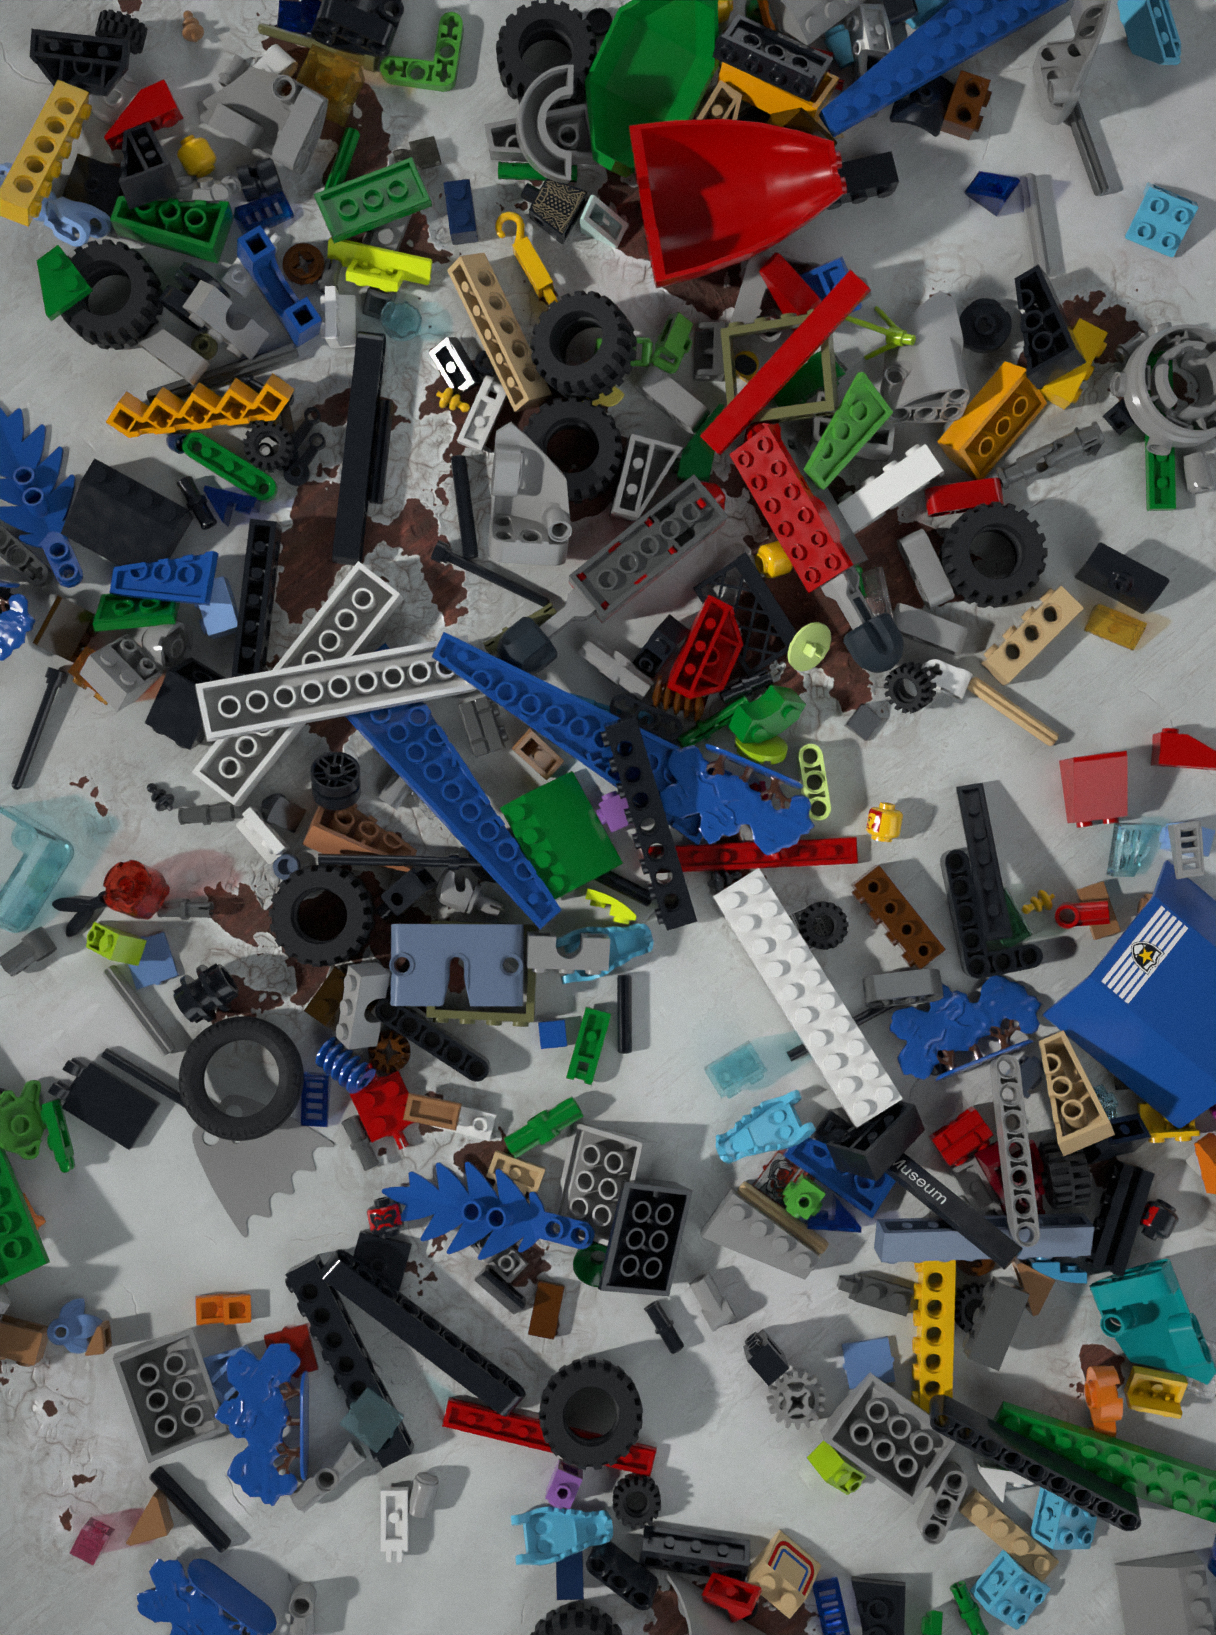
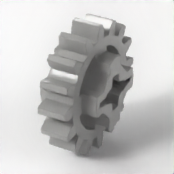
M793 1368L792 1374L788 1375L785 1372L782 1379L778 1378L775 1381L776 1386H768L769 1392L773 1394L767 1396V1402L773 1404L769 1407V1411L771 1414L777 1413L775 1416L777 1423L784 1419L786 1428H789L791 1423L795 1424L797 1430H800V1423H804L809 1428V1420L811 1418L815 1421L819 1420L816 1412H824L825 1410L820 1403L826 1401L825 1395L820 1393L824 1390L821 1383L816 1384L817 1378L815 1375L808 1378L806 1369L801 1374H798L796 1368ZM811 1391H813L814 1395L812 1405L808 1401ZM780 1392L784 1396L781 1406H779L778 1402ZM795 1396L798 1398L800 1396L801 1400L799 1402L797 1400L792 1401L791 1397Z

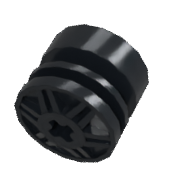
M183 262L180 270L187 277L177 272L174 275L181 289L168 285L158 301L181 321L198 332L205 334L208 328L205 325L200 327L189 319L190 313L183 308L200 280L215 286L227 298L231 296L209 273L187 262Z

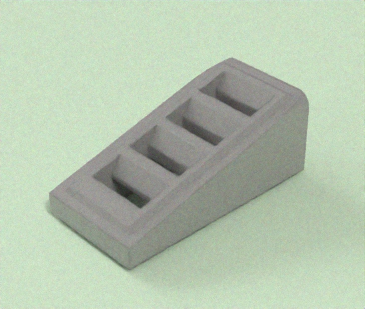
M1192 821L1168 825L1176 879L1205 875L1201 822ZM1190 831L1191 836L1181 837V832ZM1192 842L1193 847L1182 848L1181 843ZM1194 853V858L1182 859V854ZM1195 863L1196 865L1195 869L1183 870V865Z

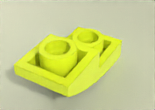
M587 889L585 899L590 900L591 906L605 908L606 904H611L609 915L614 916V922L629 925L630 920H636V914L622 902L605 893Z

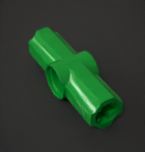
M573 1096L550 1110L546 1109L529 1119L526 1125L504 1137V1141L516 1159L538 1144L543 1145L561 1133V1130L584 1117Z

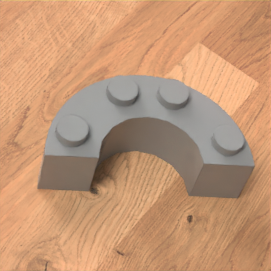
M574 65L557 66L538 76L525 92L516 115L517 141L527 162L542 176L567 184L571 181L572 152L563 150L552 142L547 133L545 120L551 105L559 100L570 99L573 95Z

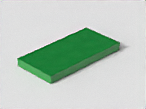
M412 157L314 194L334 244L432 207V201Z

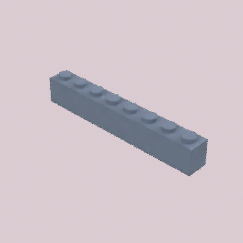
M1084 1213L1038 1214L1040 1239L1032 1247H1022L1023 1250L1017 1259L1090 1256L1094 1226ZM1007 1215L983 1216L1009 1237ZM940 1217L877 1219L874 1249L881 1263L895 1264L897 1262L922 1263L924 1261L949 1262L950 1260L975 1261L976 1259H990ZM1024 1226L1019 1231V1238L1021 1241L1026 1242L1030 1237V1232Z

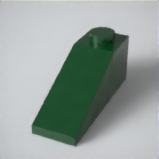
M718 404L685 446L681 458L676 457L673 473L678 474L676 482L684 483L691 476L695 475L700 482L709 483L715 451L700 435L723 411L724 404Z

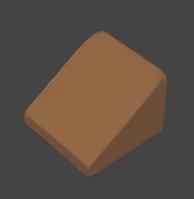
M105 1320L96 1328L85 1356L104 1354L112 1347L109 1320Z

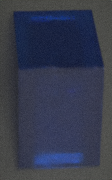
M979 171L965 190V194L997 217L1014 193L1020 180L1017 177Z

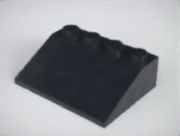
M94 458L79 484L61 534L118 566L142 562L152 563L158 562L160 559H170L194 517L187 508Z
M656 1179L622 1181L598 1286L600 1291L669 1297L693 1190L672 1181Z

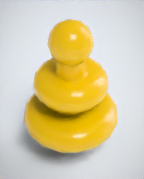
M451 387L446 388L443 393L437 392L436 396L441 398L439 402L441 408H445L449 404L450 410L460 408L462 412L469 411V404L462 403L460 395L456 394L452 397L453 389Z
M1039 890L1037 893L1038 898L1033 896L1030 899L1031 904L1022 906V913L1029 914L1032 910L1039 913L1042 911V907L1045 910H1051L1053 908L1051 900L1055 898L1054 894L1048 895L1044 890Z

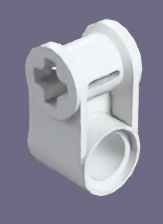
M274 44L268 48L265 54L252 67L292 77L297 70L298 63L278 44Z
M932 659L922 664L921 669L934 667V672L937 675L934 676L931 683L936 682L937 687L935 689L950 697L962 700L973 675L972 673L938 659Z

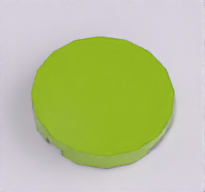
M779 736L761 743H742L736 737L734 742V748L737 747L736 752L741 757L757 764H764V761H771L770 764L772 765L783 762L788 751L787 743Z

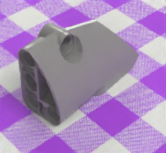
M1074 0L1070 12L1075 33L1074 37L1047 42V44L1039 48L1033 64V75L1043 117L1049 124H1062L1075 108L1104 32L1111 0Z
M250 67L229 85L198 102L197 107L200 121L302 175L306 171L318 144L326 117L328 98L287 75H278ZM286 84H291V93L288 96H283L282 88Z
M763 251L749 259L730 323L744 322V325L754 323L755 319L769 317L770 320L781 319L780 315H782V312L759 273V270L774 253ZM783 256L798 274L821 265L814 262L803 263ZM859 277L869 287L866 278ZM870 291V292L867 294V296L861 301V303H862L863 301H865L867 298H869L870 296H872L871 291ZM785 329L775 333L766 332L754 335L761 337L764 341L772 342L776 339L787 340L794 330Z
M939 291L919 306L899 326L902 330H906L907 334L916 336L915 344L913 346L906 344L903 347L897 346V348L885 352L883 379L879 393L893 411L892 415L888 418L892 423L954 422L963 416L967 406L970 390L962 358L963 335L956 303L953 297Z
M510 422L496 431L491 479L492 505L488 535L489 556L493 561L500 563L563 565L566 562L569 537L572 534L566 477L526 434ZM557 523H563L560 526H555Z
M677 1573L665 1574V1577L677 1593L678 1608L687 1620L689 1635H767L743 1619L735 1623L731 1622L727 1609L703 1602L701 1596L702 1589Z

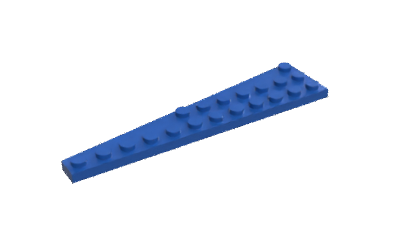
M951 0L820 111L819 117L834 138L1069 0Z
M443 632L432 658L617 788L616 783H620L618 772L612 773L608 758L613 757L610 747H604L600 732L605 731L603 724L621 718ZM639 728L660 794L670 784L677 783L667 764L673 749L682 750V748ZM629 741L620 742L617 751L621 754H627L632 748V743ZM628 768L625 772V777L628 779L637 778L640 773L639 768ZM709 768L707 774L712 775L715 768ZM725 770V774H726V775H728V776H731V775H732L731 772ZM639 792L634 796L633 800L640 805L644 804L647 800V794ZM665 813L669 826L696 845H699L703 837L699 830L701 826V816L699 813L688 815L685 818Z
M385 642L374 652L388 650L390 648ZM423 701L345 716L540 930L561 912V908L542 879L537 876L536 870L530 861L525 858L519 848V844L515 838H512L504 826L505 823L496 814L490 804V800Z

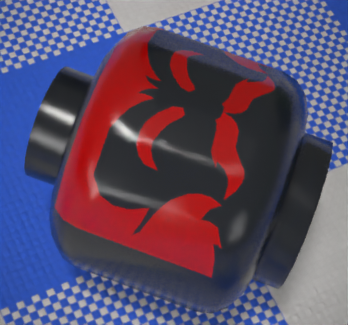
M387 1196L374 1200V1205L367 1209V1217L372 1234L378 1235L382 1239L400 1233L399 1230L404 1226V1221H401L402 1209L400 1203L390 1201V1198Z
M1161 1199L1148 1201L1139 1224L1143 1228L1141 1233L1153 1241H1156L1157 1238L1168 1239L1179 1220L1175 1213L1176 1209Z

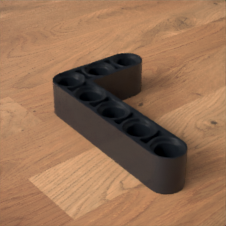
M948 850L944 852L940 858V866L963 972L969 977L982 979L1038 967L1043 960V953L1034 944L1022 943L987 950L968 856L961 850ZM953 854H956L960 859V864L956 869L951 868L949 865V858ZM959 880L965 884V891L961 895L956 894L954 891V885ZM966 906L970 909L971 916L968 920L963 921L959 916V912ZM972 932L976 937V942L972 947H968L965 944V937L968 933ZM1030 948L1033 952V959L1026 963L1023 960V952ZM1000 954H1005L1007 957V964L1003 968H999L996 963V959ZM975 959H979L981 962V969L977 973H973L970 969V964Z
M408 959L405 960L399 971H408L410 967ZM390 983L387 988L386 998L380 999L375 1007L376 1017L382 1023L474 1082L484 1080L490 1071V1062L485 1056L409 1006H394L395 1014L392 1017L383 1014V1004L390 1003L391 1000ZM411 1017L417 1021V1029L415 1031H408L405 1028L404 1021L406 1018ZM430 1032L437 1033L440 1037L439 1045H430L426 1040L427 1034ZM451 1047H458L462 1051V1058L460 1060L450 1058L449 1049ZM473 1062H481L485 1067V1072L481 1075L474 1074L471 1071V1064Z

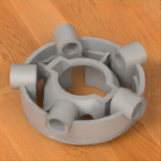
M1171 322L1162 323L1148 329L1149 338L1132 353L1124 372H1115L1110 384L1111 395L1124 397L1131 418L1149 436L1146 448L1153 454L1169 455L1172 447H1194L1212 438L1216 439V332L1192 324L1172 326ZM1204 348L1211 353L1206 358H1200L1196 355ZM1153 349L1154 354L1159 353V351H1166L1157 357V362L1150 375V365H1146L1151 350ZM1173 359L1177 360L1179 369L1189 372L1194 377L1199 389L1195 405H1189L1182 412L1171 408L1178 401L1168 379V362ZM1153 402H1154L1155 405L1158 407V409L1166 415V417H1164V416L1156 409V407L1154 406ZM1193 425V430L1188 429V426Z

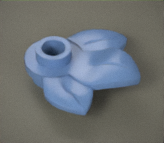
M83 1298L74 1299L66 1303L61 1308L59 1318L54 1319L49 1324L47 1336L53 1344L64 1345L72 1353H84L90 1344L88 1338L94 1335L96 1328L103 1321L94 1315L84 1314L85 1300ZM59 1327H64L66 1329V1334L64 1336H58L56 1334V1329Z

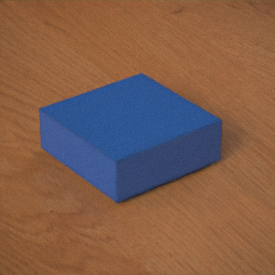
M565 1019L538 1022L541 1049L568 1046Z

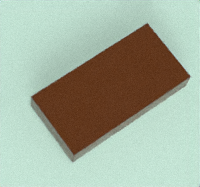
M543 1280L538 1281L528 1335L554 1340L565 1285Z

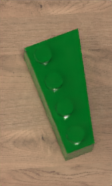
M118 196L110 221L119 236L218 264L234 215L229 201H219L218 204L207 203L206 200L180 202L179 199L168 198V201L156 200L129 210L125 197Z

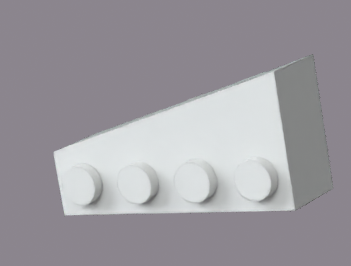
M919 444L913 446L905 452L907 457L899 463L897 460L890 462L883 468L884 473L879 477L870 476L860 484L862 488L853 494L852 491H849L838 499L840 504L837 506L854 534L886 514L885 511L888 509L892 510L902 504L911 493L915 494L925 489L934 477L938 480L945 475L944 470L926 444L922 447Z

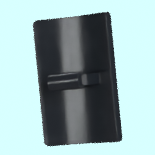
M940 75L894 102L889 117L890 122L911 124L937 137L940 134L953 92V83Z
M1102 542L1098 543L1090 557L1074 576L1077 580L1141 614H1144L1154 604L1170 581L1167 577Z

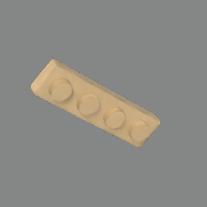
M976 1488L972 1490L958 1507L960 1513L1041 1582L1045 1580L1059 1563L1058 1559L1031 1537L1030 1534Z

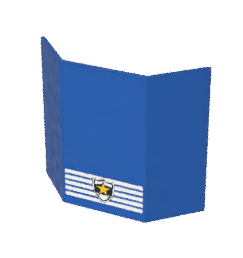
M1166 860L1163 863L1151 899L1088 977L1042 1015L1060 1031L1064 1030L1066 1036L1177 1129H1181L1216 1104V901L1189 878L1176 879L1174 865Z

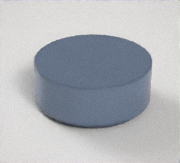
M282 854L273 863L275 875L282 880L289 878V874L295 870L301 869L299 859L292 854Z

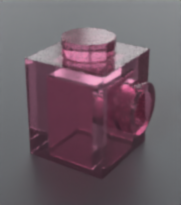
M91 1517L81 1529L69 1554L94 1565L102 1555L115 1529Z

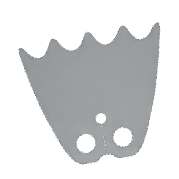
M228 1095L216 1108L226 1114V1109L230 1105H238L242 1109V1117H246L261 1111L267 1105L244 1096ZM289 1117L279 1128L263 1137L240 1141L236 1144L231 1140L219 1138L217 1144L209 1146L203 1141L202 1136L205 1130L200 1126H197L192 1134L196 1154L214 1192L244 1237H247L246 1223L249 1216L254 1214L267 1218L271 1217L269 1199L272 1194L278 1192L289 1195L293 1194L291 1176L295 1171H315L312 1158L313 1150L317 1147H334L333 1142L292 1117Z

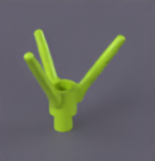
M878 306L874 310L890 327L889 329L849 315L845 319L886 336L887 344L865 355V360L876 357L887 350L897 348V346L903 347L905 344L913 346L915 344L916 336L907 334L906 330L899 328Z

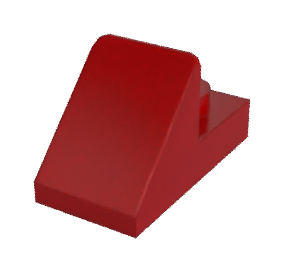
M713 1572L701 1596L703 1602L728 1609L731 1622L735 1623L752 1613L762 1588Z

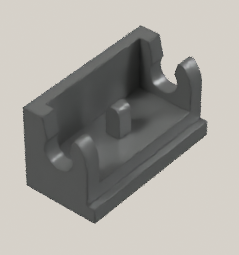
M700 322L698 327H695L694 381H723L724 364L721 328H725V322Z

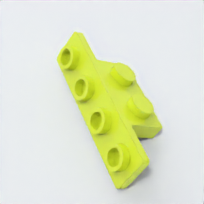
M331 237L328 240L327 259H331V264L332 260L335 259L341 262L343 267H348L346 270V281L354 282L358 286L376 287L384 292H398L403 280L423 285H429L431 281L432 260L429 258L349 240H343L335 244Z

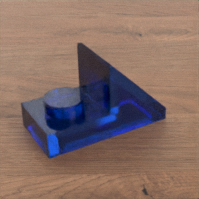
M279 0L277 27L292 32L311 33L321 1L301 0L299 2Z
M204 486L203 491L219 518L227 527H229L234 507L236 512L250 515L251 511L260 512L261 502L256 497Z
M834 1194L832 1215H828V1211L819 1210L814 1217L810 1215L808 1220L805 1219L804 1223L807 1229L861 1233L862 1229L857 1220Z

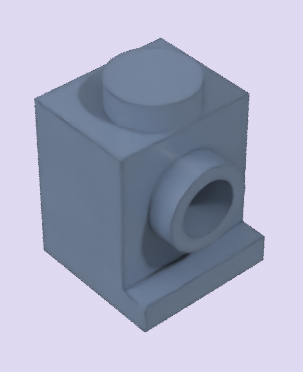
M1023 1054L1018 1061L1021 1071L1023 1096L1028 1099L1031 1095L1027 1091L1035 1089L1043 1080L1041 1076L1045 1072L1043 1070V1062L1036 1056L1030 1058ZM1010 1069L1004 1075H1008Z

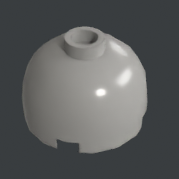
M176 620L175 624L150 626L142 635V652L146 658H150L155 662L156 667L167 672L188 659L183 658L186 647L191 650L193 645V634L190 626Z

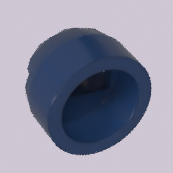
M181 431L169 434L166 437L167 446L172 451L183 454L182 443L187 434Z

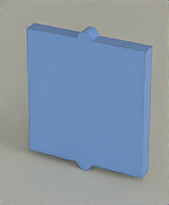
M165 932L149 937L141 936V938L146 940L139 966L128 964L136 990L153 984L160 985L161 981L179 976Z
M887 1336L842 1344L845 1362L843 1369L846 1370L849 1389L856 1388L870 1372L885 1383L896 1382L892 1363L895 1359L891 1355Z

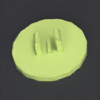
M814 622L800 629L791 641L787 654L788 662L792 668L801 672L807 671L817 666L824 659L831 644V631L828 627L820 622Z

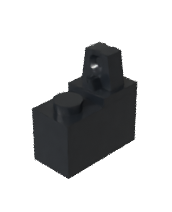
M1139 1113L1109 1119L1115 1135L1082 1148L1088 1165L1111 1159L1114 1156L1132 1153L1151 1138Z

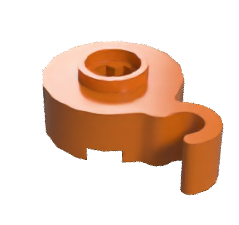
M1089 1366L1084 1386L1086 1403L1090 1409V1417L1093 1427H1089V1429L1116 1438L1115 1421L1121 1420L1123 1415V1398H1118L1116 1384H1120L1117 1371L1114 1366Z

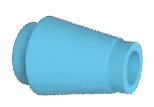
M842 24L824 33L826 38L824 43L829 51L833 53L832 56L839 65V68L844 69L852 65L854 59L849 30H845Z

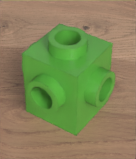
M801 1173L795 1183L791 1181L783 1191V1195H785L783 1200L787 1206L785 1210L797 1219L801 1216L808 1220L810 1215L814 1217L823 1205L821 1200L826 1193L822 1187Z

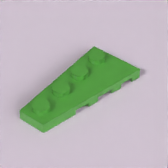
M864 372L857 373L803 469L818 489H826L893 413Z

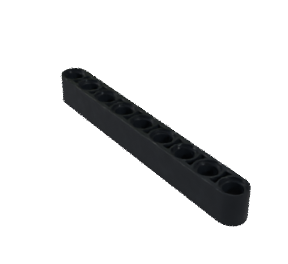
M358 331L332 553L333 563L355 566L358 561L362 563L378 406L381 396L386 351V334L365 331Z
M336 1250L320 1270L322 1278L329 1285L500 1415L509 1416L526 1396V1392L521 1384L345 1250Z
M935 1395L930 1399V1426L936 1432L1121 1530L1135 1531L1141 1526L1138 1500L1133 1494L949 1396Z

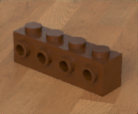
M880 865L873 866L851 884L854 889L851 892L854 898L861 905L865 903L871 910L868 913L870 918L877 926L879 924L883 925L887 930L884 934L894 947L898 944L904 952L901 957L910 968L915 966L918 969H922L946 950Z

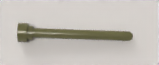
M264 23L258 25V32L262 35L359 62V65L363 66V69L375 73L378 69L380 56H363L342 52L323 45L310 36Z

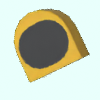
M742 351L734 357L736 376L748 383L757 373L759 360L754 353Z

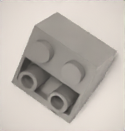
M127 633L90 654L80 675L118 712L135 702L165 671L156 667L152 659L146 658L140 645Z

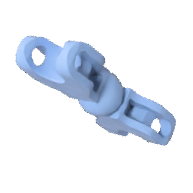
M12 163L0 164V187L7 176L5 171L9 172L13 165ZM52 191L48 198H43L38 218H33L36 221L44 222V225L51 228L53 234L59 240L74 247L87 244L90 236L98 239L108 235L112 226L110 217L105 212L90 204L72 201L63 196L57 198ZM92 218L99 220L102 226L101 230L90 224Z

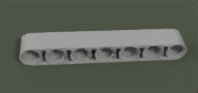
M1006 1054L992 1060L990 1076L1009 1237L1019 1246L1032 1247L1040 1239V1229L1019 1061L1014 1056ZM1001 1061H1006L1010 1065L1008 1075L1001 1073L999 1069ZM1004 1088H1009L1013 1092L1014 1096L1011 1102L1003 1099L1002 1092ZM1008 1115H1012L1017 1121V1126L1014 1130L1006 1126L1005 1122ZM1012 1143H1016L1020 1148V1154L1016 1158L1012 1157L1009 1153V1146ZM1016 1170L1020 1171L1023 1175V1182L1019 1186L1015 1185L1012 1180V1175ZM1020 1198L1027 1205L1023 1214L1018 1213L1015 1207L1017 1200ZM1024 1226L1030 1232V1237L1026 1242L1021 1241L1019 1238V1231Z

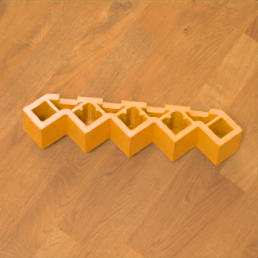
M272 373L259 393L237 378L234 379L223 397H220L199 382L186 402L164 387L158 392L150 406L126 391L116 404L106 423L128 438L143 434L154 433L157 435L173 433L184 429H206L225 424L231 426L248 424L250 421L258 420L272 421L276 420L295 389Z

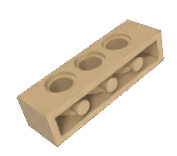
M1062 585L1055 590L1049 588L1039 598L1042 603L1036 609L1031 606L1021 616L1024 621L1017 628L1012 625L1002 635L1005 640L999 646L994 643L983 654L986 658L981 664L1003 686L1008 684L1084 609ZM1045 609L1053 612V622H1049L1044 618L1043 613ZM1026 628L1034 630V641L1026 638ZM1007 646L1015 648L1017 652L1015 659H1010L1006 655Z

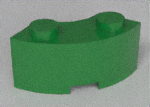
M821 351L813 354L807 360V363L773 397L778 407L805 404L807 400L817 395L818 390L825 391ZM835 357L838 387L840 385L838 380L846 375Z
M770 685L767 691L757 700L748 704H738L728 727L742 743H761L779 735L795 723L804 710L806 703L792 688Z

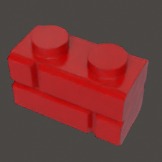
M971 1106L929 1135L928 1138L949 1166L953 1164L959 1166L968 1160L969 1156L967 1154L974 1149L980 1151L986 1148L991 1143L989 1139L994 1134L978 1111Z

